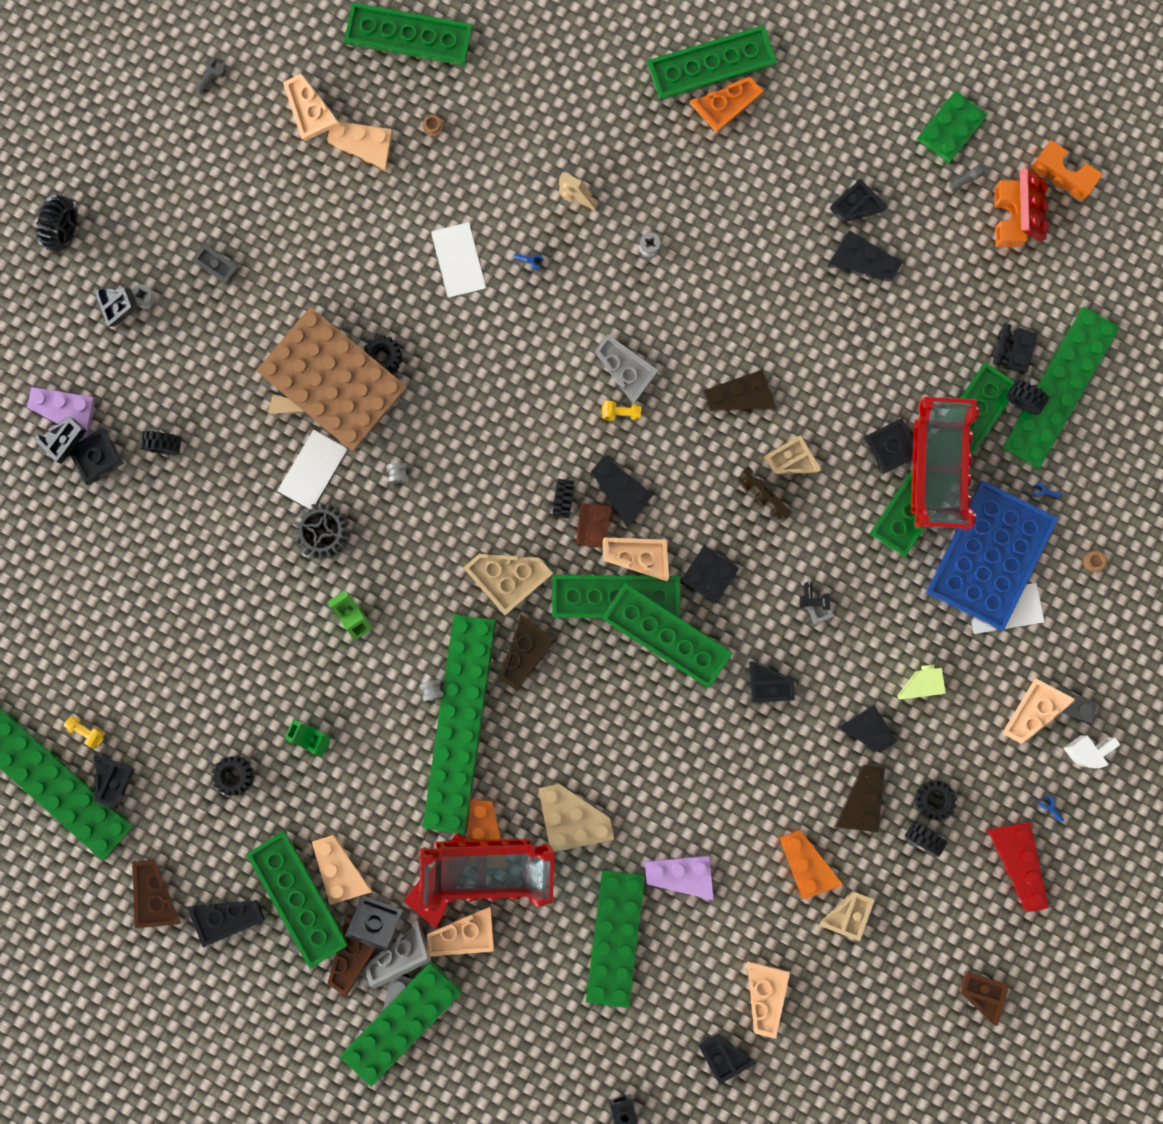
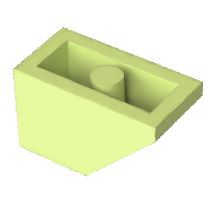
M934 665L921 666L922 670L914 672L898 694V699L946 694L942 668L935 669Z

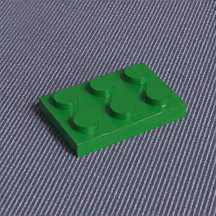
M955 90L920 133L917 140L949 164L988 114Z

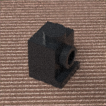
M631 1094L609 1100L615 1124H638ZM622 1114L629 1116V1118L623 1120L620 1117Z

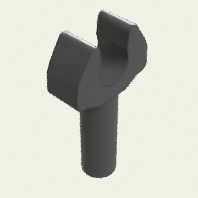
M212 57L206 60L204 65L207 68V73L195 88L198 93L202 94L214 77H224L226 66L223 62L217 69H213L217 59Z
M984 163L973 167L969 173L949 184L951 191L954 192L971 180H976L984 175L987 170Z

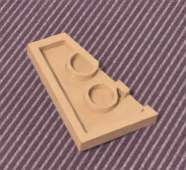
M299 74L283 82L301 139L307 141L340 125L339 121L305 76Z
M339 122L340 125L329 130L327 138L329 144L349 154L352 153L362 158L363 161L369 164L372 163L386 171L393 133L392 129Z
M491 906L427 933L429 955L443 956L493 952Z
M747 961L754 1033L776 1039L790 972Z

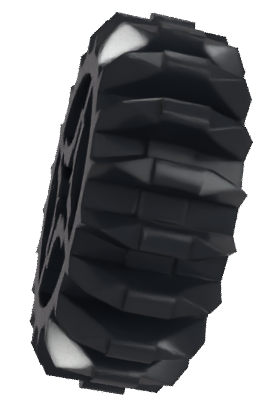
M53 194L47 198V201L43 202V207L40 208V214L36 222L37 228L35 232L37 233L36 239L38 244L46 248V250L62 252L67 249L68 244H71L79 217L77 214L78 208L72 199L63 195Z

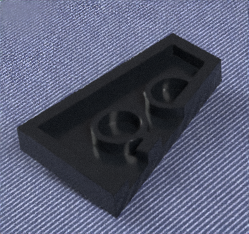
M603 456L591 471V474L611 502L613 508L619 514L625 526L628 527L652 498L653 494L606 456Z

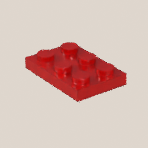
M1026 168L1020 170L1021 231L1038 241L1047 240V232L1049 231V225L1046 220V212H1048V203L1046 201L1047 182Z

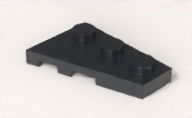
M849 230L827 267L844 269L846 272H857L865 274L867 277L891 282L903 262Z
M258 900L187 906L203 948L265 920Z

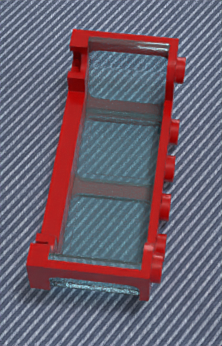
M924 397L919 401V418L915 420L913 432L911 512L916 514L914 525L915 528H958L967 531L972 529L976 523V513L972 511V508L967 507L971 503V496L968 494V486L971 484V473L968 472L969 465L972 462L969 444L972 443L973 433L970 431V425L975 419H978L979 406H976V399Z
M532 840L439 841L434 843V849L423 847L419 849V907L425 911H434L437 907L441 906V900L454 902L456 899L477 901L478 898H487L488 900L495 901L504 897L512 900L528 897L529 901L537 907L553 904L555 852L551 845L533 846Z

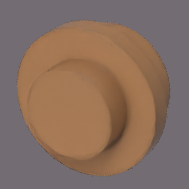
M430 115L423 121V130L429 136H437L443 130V122L438 116Z

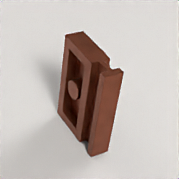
M580 504L576 545L603 548V539L608 536L611 506Z

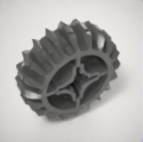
M324 503L319 504V509H317L315 504H312V511L310 512L309 509L304 508L306 515L298 514V517L302 520L301 522H294V525L299 527V529L293 530L294 534L299 535L294 538V541L301 542L298 545V549L302 550L305 548L304 554L306 556L311 553V558L316 559L319 554L320 560H324L325 554H327L328 558L332 559L333 551L337 555L340 554V551L337 549L339 546L343 549L346 548V545L342 543L343 540L350 541V538L345 536V534L351 533V530L344 528L350 522L348 520L343 521L346 514H339L340 509L338 507L333 510L332 504H328L326 509ZM324 515L317 524H309L313 518ZM330 516L338 524V533L330 529ZM323 527H324V529H325L327 532H329L330 534H328V533L319 534V533H318L316 530H314V529L319 530V529H323ZM306 530L314 533V547L307 540ZM329 538L336 539L331 545L320 548L325 540Z

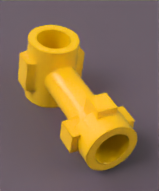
M605 401L604 405H602L603 419L613 421L616 415L631 416V420L641 419V406L632 404L631 408L616 407V402Z
M70 716L64 724V727L67 728L66 731L70 733L76 731L87 738L84 743L93 749L101 746L105 736L103 731L94 728L92 731L80 724L82 719Z

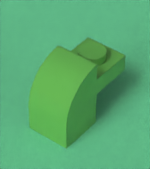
M346 590L327 602L355 641L373 629L357 602Z

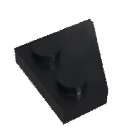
M95 754L96 774H94V783L96 784V789L94 791V801L117 810L135 769Z
M714 1033L697 1043L719 1085L756 1065L753 1058L718 1033Z

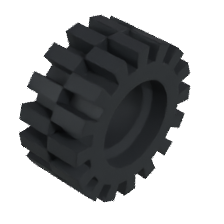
M381 335L380 338L375 336L374 340H368L369 344H365L364 348L369 356L376 361L375 353L377 350L386 348L391 353L390 359L385 363H378L392 374L395 372V369H399V364L402 363V352L395 340H392L389 336L387 338L385 335Z
M1016 380L1006 395L1007 400L1011 401L1012 405H1016L1015 407L1018 409L1021 408L1022 411H1027L1029 414L1033 413L1034 415H1040L1049 401V396H1047L1046 392H1042L1041 388L1038 389L1036 385H1031L1030 382H1025L1024 380Z
M143 431L140 449L151 453L180 455L182 437L166 432Z
M558 478L552 516L570 518L575 481Z
M238 756L221 759L212 771L214 773V777H212V781L215 782L213 784L214 787L218 788L220 793H224L227 796H234L247 791L248 787L252 785V779L254 778V774L252 775L254 769L250 767L251 763L245 761V758ZM231 767L237 768L241 773V779L236 784H230L225 778L226 771Z
M933 780L921 784V788L917 789V797L915 796L914 798L917 801L915 806L924 817L932 820H942L943 818H949L948 815L955 812L953 808L957 807V804H955L957 797L954 796L955 791L950 788V785ZM933 792H939L944 800L942 806L937 809L932 808L928 803V797Z
M915 821L912 822L905 834V837L938 857H940L948 844L945 839Z

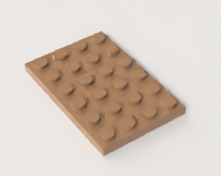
M312 307L307 309L256 370L352 452L359 447L408 388Z

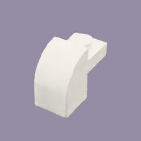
M1080 735L1063 748L1076 764L1088 768H1102L1108 765L1104 757L1107 758L1116 752L1115 748L1120 743L1115 737H1107L1095 746L1088 736Z

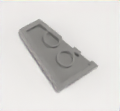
M419 920L411 924L412 928L405 934H400L396 938L397 941L387 949V952L382 951L365 966L371 988L375 989L431 961L422 924Z

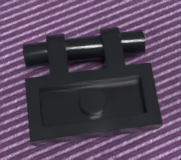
M1004 323L997 337L999 339L997 348H994L993 364L1001 365L1003 359L1007 361L1005 369L1026 374L1038 333L1018 327L1015 330V334H1011L1012 325ZM1007 342L1012 343L1009 352L1005 350Z

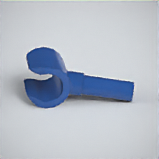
M516 253L514 256L516 259L530 263L531 267L535 270L540 269L541 266L536 265L534 260H544L541 255H535L532 258Z
M1041 483L1034 485V487L1041 489V493H1032L1034 497L1049 495L1061 498L1062 493L1045 489V486Z
M1045 796L1049 801V806H1045L1042 801H1039V806L1042 809H1048L1059 823L1064 821L1055 810L1052 797Z

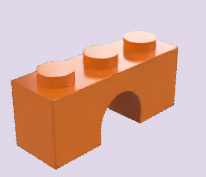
M1050 140L1031 168L1038 175L1050 179L1055 186L1070 192L1072 197L1083 201L1091 193L1103 173L1087 163L1076 172L1067 170L1063 164V159L1068 151Z
M1000 180L994 187L995 208L1007 209L1011 214V220L1000 221L995 227L996 248H1020L1029 238V235L1021 231L1020 180Z

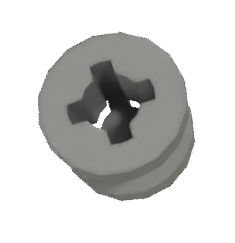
M645 233L640 239V253L648 258L656 256L660 249V238L655 233Z
M140 284L132 289L136 303L140 308L149 309L155 305L156 295L148 286Z
M407 463L386 465V469L389 472L388 483H404L409 481V476L406 475Z
M440 679L420 684V689L424 692L423 701L444 696L443 691L440 690Z

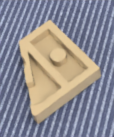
M562 172L559 178V194L566 201H575L595 211L599 202L591 199L592 193L585 187V184L581 180Z
M801 435L763 457L774 475L818 473L821 471L820 466Z
M852 891L820 921L819 925L860 941L875 900Z

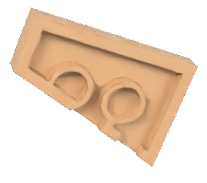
M603 539L604 561L666 582L668 581L667 540Z
M1035 678L1004 729L1003 734L1023 745L1075 702V699Z
M335 835L312 842L330 905L372 892V889L364 881L361 873L349 859L348 854Z

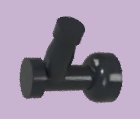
M805 582L804 596H800V609H804L806 606H822L823 610H830V593L823 594L821 598H813L812 583Z

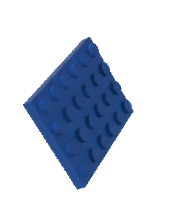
M981 480L971 498L970 506L967 507L972 508V511L976 513V523L972 529L967 531L959 528L956 529L925 593L1002 632L1005 630L1058 518Z

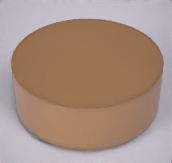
M1095 550L1088 552L1084 556L1083 564L1088 571L1098 572L1105 568L1107 559L1102 552Z

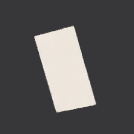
M469 222L431 231L448 298L485 289L486 286Z
M313 430L277 491L312 510L311 505L316 504L346 453L347 448Z
M1037 583L1025 586L1005 629L1044 622ZM975 618L972 620L974 634L997 630Z

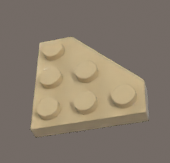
M478 554L463 567L505 616L553 575L550 569L538 557Z
M561 784L538 788L548 841L554 852L614 840L610 817Z

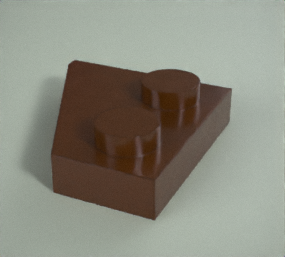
M965 970L959 992L993 1025L998 1026L1009 985Z

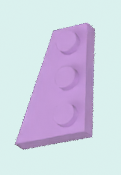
M31 387L27 408L58 424L68 417L74 418L87 430L83 435L84 438H87L96 399L90 396Z
M709 856L645 861L646 883L648 885L713 900Z

